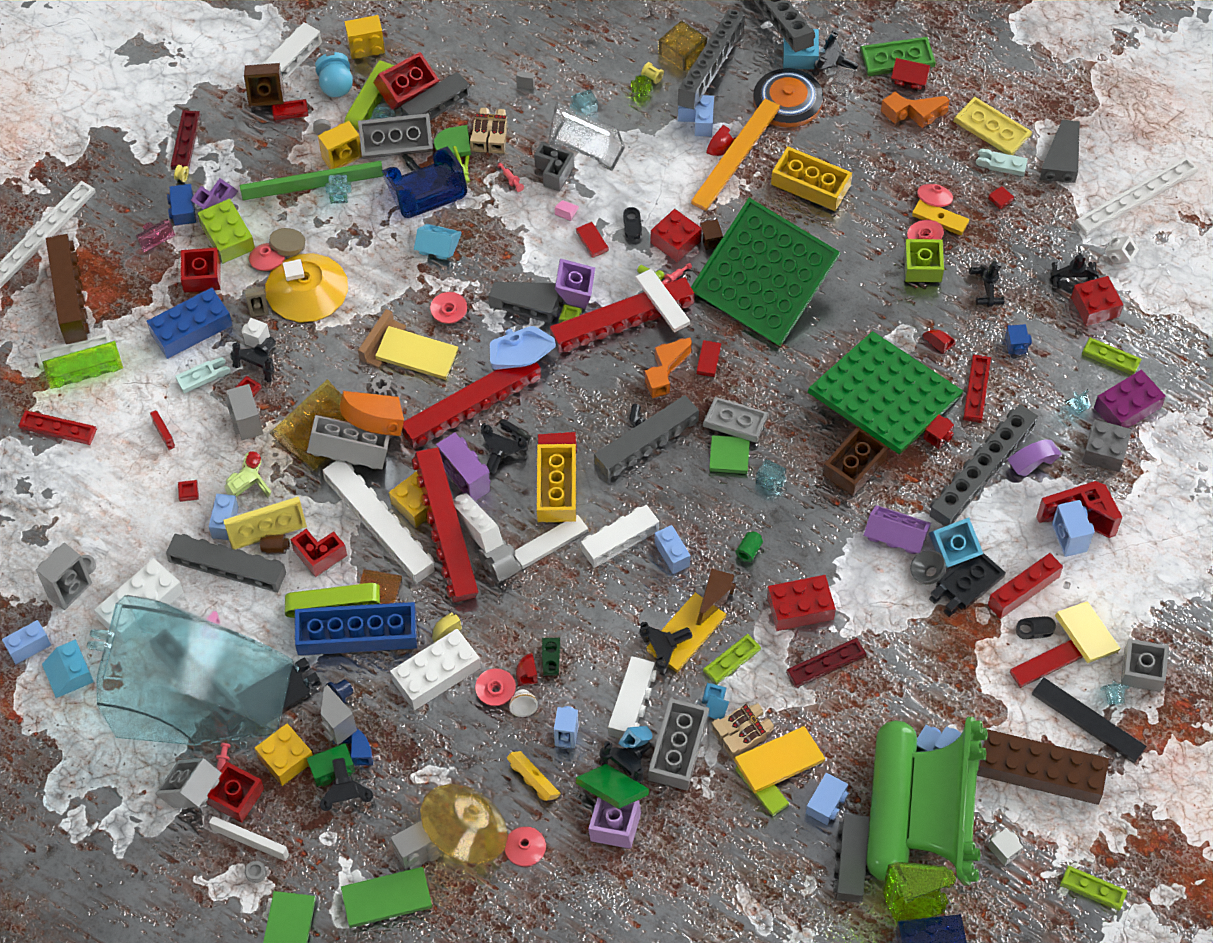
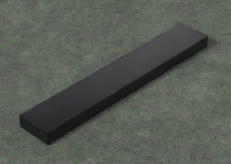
M1044 677L1032 692L1033 696L1134 764L1147 747Z

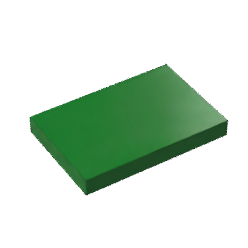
M607 764L576 777L577 785L618 809L649 795V788Z

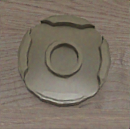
M281 228L272 232L269 246L273 251H278V254L282 256H295L305 249L306 239L301 232L295 229Z

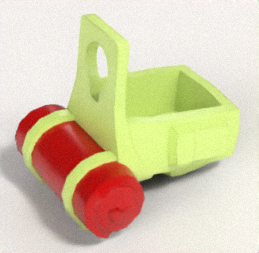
M250 451L245 454L246 457L243 460L242 470L238 474L232 473L226 479L225 491L228 495H235L237 497L256 483L263 493L269 497L271 490L258 474L261 457L257 452Z

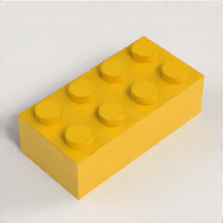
M787 146L772 171L771 185L836 211L851 186L852 172Z
M576 444L537 445V522H576Z

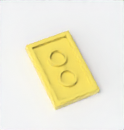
M1088 601L1056 613L1055 617L1087 663L1118 653L1121 649Z

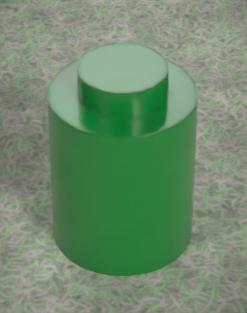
M755 531L747 532L735 551L736 555L745 562H752L763 544L762 536Z

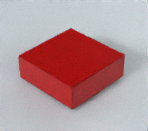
M1001 186L989 194L988 199L1001 210L1014 201V196Z
M247 375L236 386L240 387L249 384L253 397L262 388L261 384Z
M197 480L178 482L180 502L199 500Z

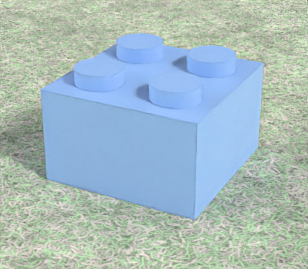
M1080 500L1058 505L1052 522L1065 557L1087 552L1094 534L1093 524L1089 523L1087 518V509L1085 506H1082Z

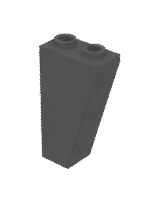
M1061 121L1043 163L1040 180L1076 183L1079 163L1080 121Z
M494 281L488 295L490 307L547 323H552L553 318L558 316L559 304L563 303L564 300L555 290L556 283Z

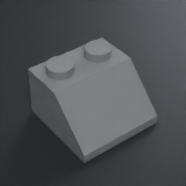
M328 685L325 686L321 707V718L323 721L321 725L325 729L323 733L329 741L333 740L339 745L356 732L357 728L351 710Z

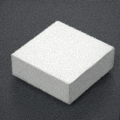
M301 259L283 263L287 281L305 277Z

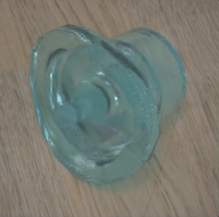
M385 103L377 105L371 115V119L396 117L395 112Z
M1088 389L1080 395L1075 391L1073 392L1075 397L1065 400L1066 404L1070 403L1077 414L1092 407L1087 396Z
M1112 681V684L1102 686L1100 691H1105L1107 705L1125 704L1124 693L1125 689H1129V686L1116 684V681Z

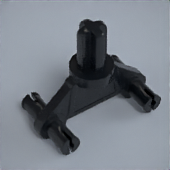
M833 30L826 37V44L824 45L826 52L814 63L812 71L814 76H818L820 71L832 67L839 68V66L851 72L856 71L858 64L844 57L845 54L842 53L836 39L839 34L838 31Z
M1078 253L1067 267L1061 269L1059 268V262H1056V264L1053 262L1051 272L1053 288L1061 289L1060 279L1088 277L1090 281L1098 279L1099 272L1096 271V262H1093V264L1089 262V267H1087L1085 264L1086 256L1082 255V253Z
M993 261L989 267L981 265L980 267L969 268L970 275L980 274L982 276L987 295L986 298L976 297V305H987V307H993V305L997 304L1004 305V297H994V285L999 279V270L1001 268L1000 263H997V261Z
M269 337L262 344H257L254 348L240 349V344L233 343L230 358L233 360L232 366L239 368L240 360L242 359L262 368L265 374L264 380L271 382L274 366L272 358L269 357V351L276 345V341L273 337Z
M486 423L481 425V434L490 450V458L486 465L490 474H495L501 459H505V456L519 451H527L528 442L525 438L517 436L516 441L493 433L492 427L488 424L486 425Z
M642 622L639 629L640 636L644 642L650 641L657 655L656 669L661 675H665L672 653L677 648L676 645L691 639L692 633L688 627L673 634L670 632L666 633L650 627L647 622Z
M606 741L604 747L599 752V763L601 765L608 764V760L611 759L630 774V778L642 784L644 769L641 767L642 755L651 748L650 741L640 747H628L627 749L614 748L610 741Z
M344 758L334 759L333 767L336 779L333 780L334 784L320 801V808L323 811H329L333 803L359 797L364 802H370L373 799V792L352 780L351 776L348 777Z

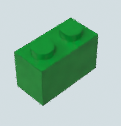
M345 743L307 757L308 765L317 787L327 786L336 779L333 767L334 759H345L348 777L355 773L354 764Z

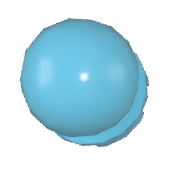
M334 52L335 55L327 57L324 54L315 62L319 86L328 96L340 98L348 94L353 84L348 57L338 52Z

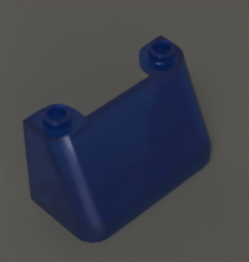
M448 146L434 153V164L405 175H401L397 167H389L382 170L383 178L403 217L412 218L466 196L467 185L463 167Z

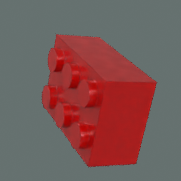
M419 52L379 73L373 83L391 110L394 111L404 105L405 102L412 100L438 84L440 80L422 53Z
M826 574L768 586L767 599L776 631L834 620L836 608Z

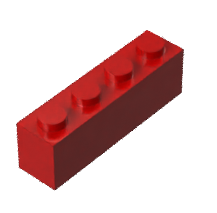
M1051 553L1047 554L990 594L989 608L1002 619L1060 578L1063 565Z

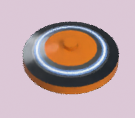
M792 68L777 69L765 74L757 82L753 93V103L756 110L765 98L780 105V110L770 123L780 127H798L811 122L820 113L823 104V91L818 81L804 71Z

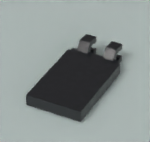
M983 553L956 564L936 583V588L931 592L932 596L929 597V600L936 604L944 595L951 601L946 604V609L944 610V613L950 617L958 608L961 610L967 609L1005 577L1006 572Z
M305 657L298 660L294 665L293 663H288L237 695L258 728H261L309 698V692L321 684L316 672L307 676L305 680L302 678L301 675L311 669Z

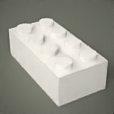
M153 558L94 611L98 620L121 642L126 644L184 592L180 581Z
M456 629L398 665L390 673L392 682L415 711L481 669L480 657L460 631Z

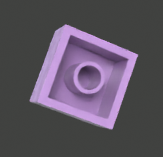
M598 797L588 828L590 840L592 842L631 849L641 816L639 800L618 809Z

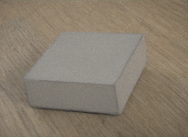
M517 71V87L534 90L535 74Z

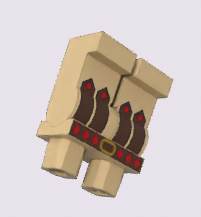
M480 108L479 112L475 113L473 132L470 138L471 151L487 152L488 147L489 153L505 154L508 128L505 109H497L496 114H489V109ZM475 143L484 144V146L477 147ZM493 145H501V147L494 148Z
M746 703L728 716L711 722L713 733L719 742L723 744L732 761L736 756L749 751L760 742L766 741V735L774 730V725L769 718L762 722L758 721L757 718L764 714L759 703L750 707Z

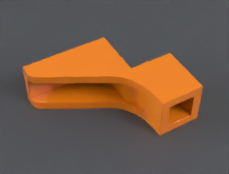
M895 91L882 100L881 112L894 124L909 116L923 128L948 112L950 99L946 96L910 100L900 96Z
M690 337L655 347V359L659 367H651L645 370V383L652 399L670 393L668 376L691 354L692 340Z

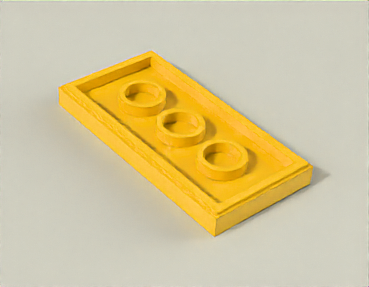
M696 592L661 630L662 632L673 634L688 627L692 633V638L677 644V648L672 653L668 667L677 673L726 618V613L718 609L701 625H696L703 597ZM650 643L646 647V651L657 658V655Z
M803 726L736 756L734 761L755 794L823 763L826 758L806 727Z

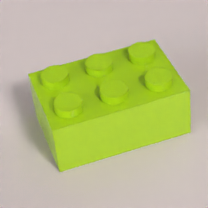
M231 199L197 212L200 226L213 248H218L222 264L249 253L255 248L253 237Z

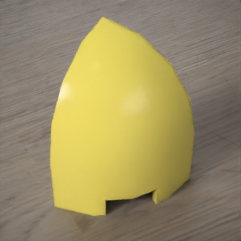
M451 612L436 622L432 631L434 643L452 631L462 629L461 620L456 614L453 615Z

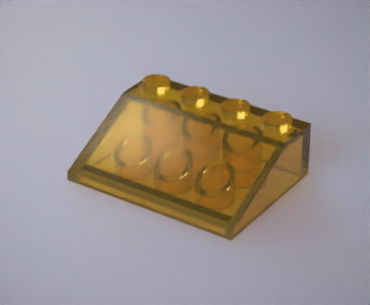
M328 379L325 380L269 433L284 449L314 471L327 458L307 453L315 415L348 422L340 412L342 394Z

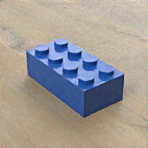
M213 288L147 320L150 334L167 359L233 326L230 313Z

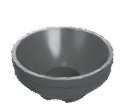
M925 550L914 557L910 565V571L914 579L919 583L930 585L938 582L944 576L946 562L939 552ZM929 568H936V573L933 576L926 575Z

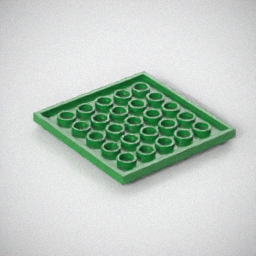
M749 197L691 288L697 296L781 347L841 253Z
M872 331L813 383L807 393L900 455L925 431L938 415H942L962 396L963 390Z

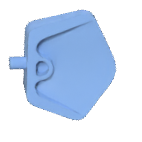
M529 326L516 332L508 329L505 332V336L490 342L491 367L497 370L531 365L556 347L555 339L535 326Z

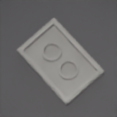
M715 397L705 417L703 427L757 443L769 413Z

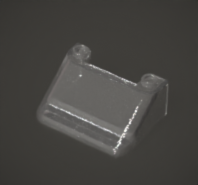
M556 103L548 139L550 146L556 150L565 146L597 160V167L600 169L613 171L625 149L619 131L603 121L562 103Z

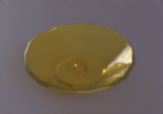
M446 784L435 787L424 797L420 809L422 826L432 843L446 855L461 862L482 864L495 860L505 850L508 839L505 819L497 806L484 794L468 786Z

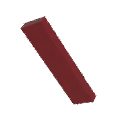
M182 110L171 161V170H175L178 165L190 168L200 120V111Z
M855 638L788 668L786 673L794 687L798 688L866 657L867 653L858 638Z

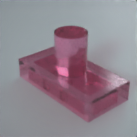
M168 219L156 225L148 222L143 227L144 231L136 235L143 252L176 236Z

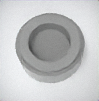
M318 119L313 123V131L316 135L331 129V124L326 119Z
M82 555L81 557L88 574L93 573L96 569L94 558L90 555Z
M252 861L247 864L245 875L248 881L259 883L265 879L267 871L262 862Z

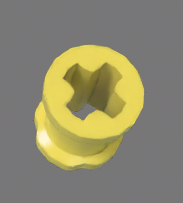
M648 62L644 65L641 75L653 80V83L657 84L662 80L664 70H659L652 63Z

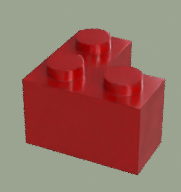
M307 528L290 539L293 551L315 577L347 556L345 544L334 531L318 542Z

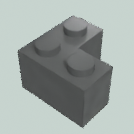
M542 141L534 154L535 167L544 170L543 185L560 192L575 166L574 152Z

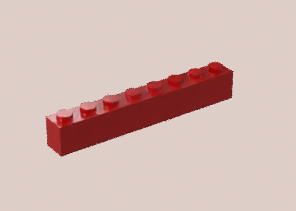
M685 277L664 284L681 309L688 308L694 304V292ZM643 292L550 326V336L555 339L556 349L560 354L562 352H569L581 345L585 346L592 341L604 339L608 335L620 333L627 328L639 326L646 321L655 320L662 315L646 293Z
M535 362L523 367L497 369L405 420L402 434L413 449L421 447L429 440L441 436L445 431L457 427L461 422L473 418L477 413L489 409L493 404L505 400L509 395L521 391L525 386L537 382L541 378V367Z
M439 447L416 451L412 459V467L414 470H417V485L422 489L423 506L427 507L428 511L426 513L427 522L432 525V540L437 544V558L439 561L441 560L443 565L441 572L443 578L447 580V595L452 598L453 603L476 598L478 588Z

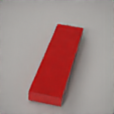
M972 355L963 420L982 423L991 357Z
M25 410L18 425L19 429L87 445H91L97 431L96 426L27 410Z
M1069 640L1010 669V674L1018 686L1022 688L1083 658L1073 641Z

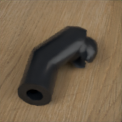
M638 404L632 405L629 417L630 422L635 427L647 420L639 416L641 406Z

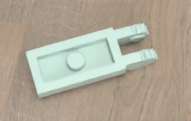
M980 149L978 151L980 156L976 159L978 166L989 168V170L1024 176L1028 158L992 152L989 149Z
M220 357L200 364L175 377L185 394L218 379V377H224L230 373L231 369L228 366H224L226 360Z

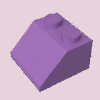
M560 258L555 290L568 305L586 309L592 294L595 267Z

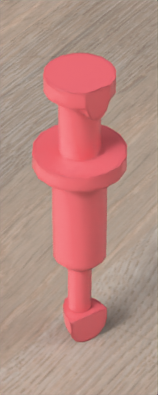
M499 163L497 167L503 170V174L509 180V185L515 186L516 191L521 192L524 189V185L519 183L520 178L516 175L514 176L509 169H505L503 164Z
M688 263L684 268L677 269L672 274L664 275V280L661 282L663 285L673 282L683 275L686 269H691L692 264Z
M221 743V754L216 755L218 760L216 769L219 771L226 761L230 760V757L227 756V751L231 745L228 743Z

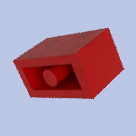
M896 58L891 81L897 86H904L906 84L911 85L912 89H926L930 65Z

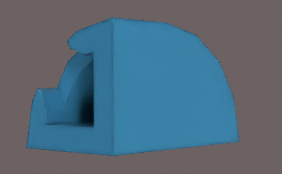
M647 726L628 727L618 744L625 748L640 747L647 744L653 735Z

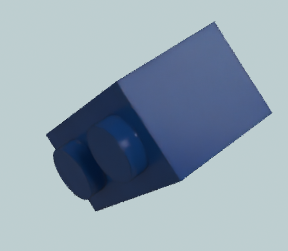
M191 184L170 186V194H167L168 205H171V208H168L169 218L173 219L175 226L196 223L195 204L191 201L194 196Z

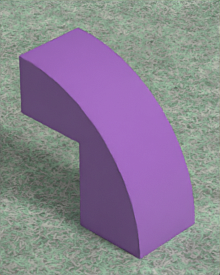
M219 178L211 191L200 186L191 201L206 209L227 199H232L238 190Z
M1041 440L1022 448L1007 460L1017 474L1027 476L1042 462L1052 464L1062 453L1052 440Z

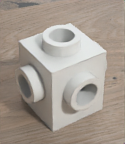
M1126 236L1113 238L1105 252L1114 264L1131 262L1139 249L1131 237Z

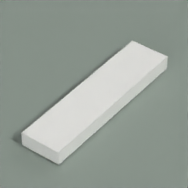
M652 269L636 276V281L674 333L690 325L689 318Z
M107 333L88 338L86 341L36 351L39 368L43 369L112 352L113 348L110 335Z
M576 515V522H564L516 549L513 556L518 560L522 569L584 535L588 532V527L579 515Z
M212 816L209 822L212 831L283 861H286L289 856L287 847L215 816Z

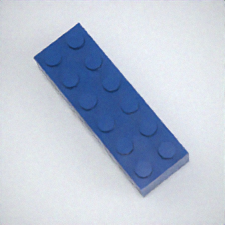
M415 602L295 609V647L299 656L417 648V613Z

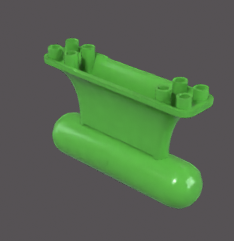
M967 717L963 732L953 743L940 749L917 752V735L911 725L903 721L894 720L886 722L879 728L876 736L866 860L868 870L872 876L886 882L900 879L907 871L910 849H918L938 854L949 860L955 866L957 877L964 886H970L971 882L979 881V870L974 869L973 861H980V849L975 848V842H973V827L979 760H986V748H982L981 740H987L988 737L987 728H983L982 721H976L974 717Z

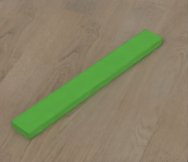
M381 161L241 184L240 191L244 201L383 177Z

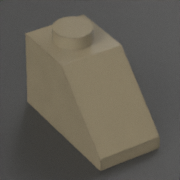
M253 287L245 290L250 317L269 315L264 287Z

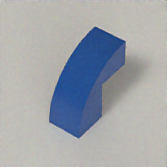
M359 729L340 743H352L351 759L354 766L374 765L370 744Z

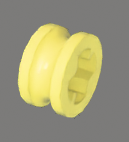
M178 165L174 172V179L177 181L180 179L181 182H185L188 178L189 168Z

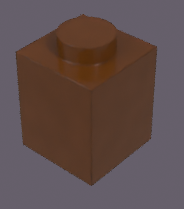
M718 219L700 222V227L702 228L701 239L705 250L716 248L723 238Z

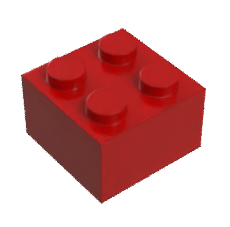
M674 208L651 229L650 243L678 263L701 241L702 228Z
M217 247L181 250V284L184 293L206 291L210 288L221 290V260Z
M1109 276L1074 285L1071 299L1085 326L1120 317L1124 305Z
M226 761L220 770L222 774L218 778L219 783L208 793L206 803L243 823L264 791V786L261 779Z

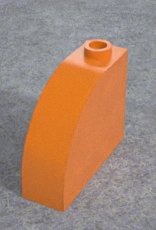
M343 391L340 412L350 424L376 434L401 436L404 417L399 397Z

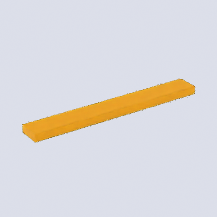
M766 98L762 101L691 200L692 205L707 212L780 110V105Z

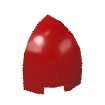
M723 125L715 133L707 147V154L721 156L726 153L736 137L732 138L729 134L730 129Z
M939 329L926 331L922 335L924 339L942 354L956 344V340Z
M532 653L522 657L516 667L518 686L538 683Z

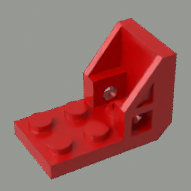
M1097 481L1041 499L1036 516L1039 523L1045 521L1052 522L1058 505L1080 500L1082 506H1085L1087 510L1090 509L1091 512L1088 513L1087 518L1089 523L1093 524L1094 531L1107 538L1117 535L1123 518L1107 486Z

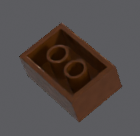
M857 427L824 463L823 476L854 496L888 458L889 447Z

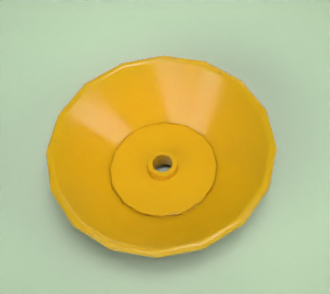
M315 253L297 254L285 259L280 266L270 272L265 283L266 299L272 310L284 319L299 323L314 322L332 315L343 304L348 292V279L341 265L327 256ZM301 259L305 277L287 281L283 263Z

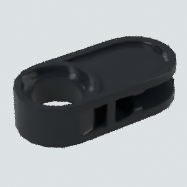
M628 207L623 212L624 232L628 240L636 241L642 236L640 211L635 207ZM635 214L637 217L635 219H629L627 215Z
M1048 616L1024 618L1018 621L1016 634L1022 639L1047 638L1053 635L1056 623ZM1022 625H1028L1031 628V631L1025 633L1020 629V627Z

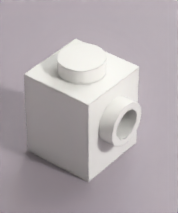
M250 318L248 323L244 324L242 328L244 342L251 347L262 344L266 338L270 337L268 325L253 318Z
M1007 828L1002 832L996 831L990 837L991 840L988 848L1004 866L1021 854L1023 846L1020 844L1019 838Z

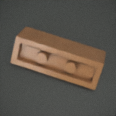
M388 309L384 311L358 349L360 361L380 368L384 361L377 360L375 356L388 326L405 331L406 325L395 321L392 311Z

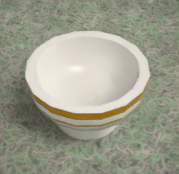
M521 689L515 692L511 698L509 708L513 715L527 717L537 711L538 701L529 691Z

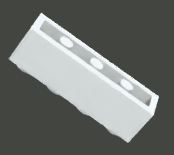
M304 22L262 64L280 63L282 80L284 82L322 43L320 31Z
M467 493L458 495L453 499L460 525L486 553L503 545L498 525Z
M647 504L643 507H637L629 515L622 516L615 523L602 527L594 535L586 536L581 541V551L593 568L659 531V520Z
M631 657L608 725V735L621 739L628 727L640 726L638 720L639 717L643 718L646 709V706H644L645 699L649 700L652 688H649L650 684L655 682L657 676L655 662Z

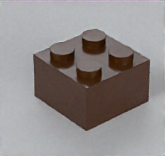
M280 63L245 65L244 81L248 106L284 104V87Z

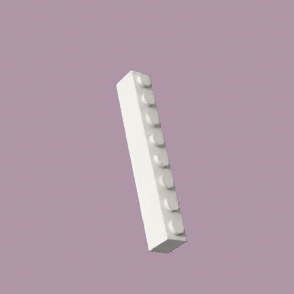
M335 461L322 470L324 480L415 584H418L435 572L433 557L423 551V547L418 540H413L410 531L399 524L400 521L394 513L391 515L385 502L379 501L376 498L375 491L365 485L366 483L361 475L354 473V469L349 462Z

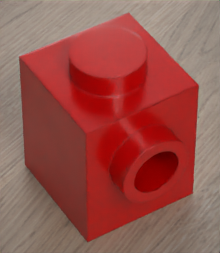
M938 415L925 429L924 440L940 449L945 442H949L953 438L954 424L948 418Z

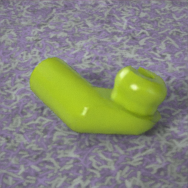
M640 265L637 272L641 274L650 268ZM661 270L654 271L660 281H662L665 275L664 272Z

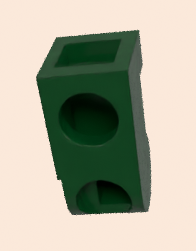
M542 638L543 676H559L560 638Z

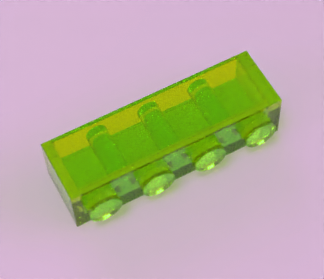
M115 341L42 361L50 389L60 388L67 384L78 383L88 378L98 377L102 374L123 369Z

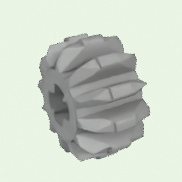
M385 373L382 376L376 374L375 378L370 377L369 383L366 385L368 394L395 396L398 393L396 380H393L391 375L386 377Z

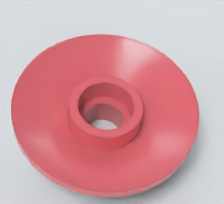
M924 184L919 187L917 192L918 197L924 203L935 207L948 206L953 200L952 193L938 184Z
M921 220L910 226L907 237L908 239L941 240L944 230L937 221Z
M269 243L257 246L249 256L251 266L259 271L273 270L280 266L285 259V256L278 254V251H273Z
M444 292L437 295L431 302V314L441 323H455L465 316L467 302L458 293Z
M497 668L489 669L478 677L475 690L478 698L483 703L490 706H500L509 702L514 696L516 684L512 675L507 671ZM495 688L499 689L498 692H493L492 690Z
M519 827L507 836L504 844L505 854L515 865L522 867L532 866L543 858L546 851V842L538 830L532 827ZM523 841H527L529 843L527 846L521 845Z

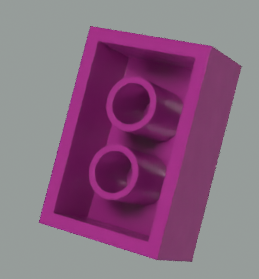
M1141 369L1099 394L1094 409L1107 423L1129 428L1161 409L1166 395Z

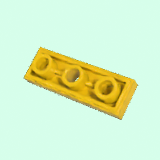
M922 200L918 201L912 212L913 217L921 220L937 221L942 225L943 229L961 236L969 223V219L940 207L928 205Z
M521 751L511 752L507 756L512 769L524 777L526 784L533 786L539 798L548 801L557 799L561 793Z

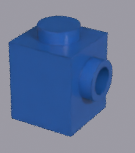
M1026 324L1007 326L1005 339L1008 354L1021 355L1027 353L1028 347L1032 344V338L1027 332Z

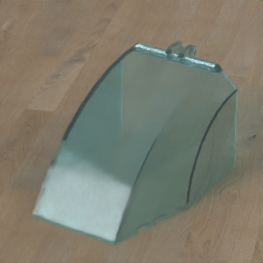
M131 595L123 596L116 603L109 631L99 629L90 631L91 637L106 640V642L88 641L87 647L91 650L103 651L96 677L97 706L116 738L201 745L202 742L211 741V743H216L222 739L229 738L239 740V737L252 736V738L269 736L279 730L294 661L272 647L174 605Z

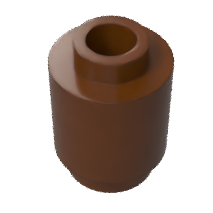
M285 534L261 537V552L266 554H286V551L290 549V540L286 538Z

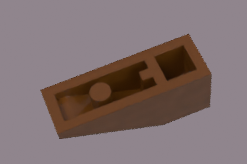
M711 568L696 625H701L724 605L729 594L733 595L736 586L735 583H732L733 574Z

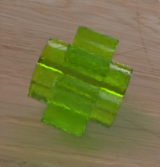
M636 75L635 80H631L632 93H636L638 96H647L648 91H652L651 78L648 79L645 75Z

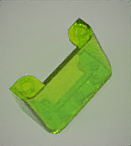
M899 861L888 865L882 891L898 929L945 913L948 899L944 892L941 893V889L945 887L949 889L954 886L956 878L951 869L948 870L946 866Z

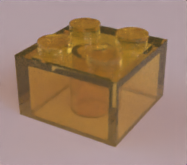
M681 20L659 39L658 54L685 71L697 60L707 44V37Z

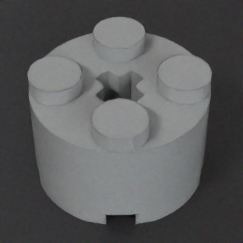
M503 538V545L486 553L482 548L478 550V556L485 570H489L491 573L489 576L496 584L522 570L520 563L513 556L515 555L513 547L510 544L507 545Z

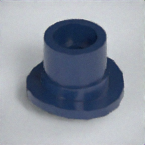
M345 679L335 684L332 682L326 684L344 704H346V698L353 694L351 684Z

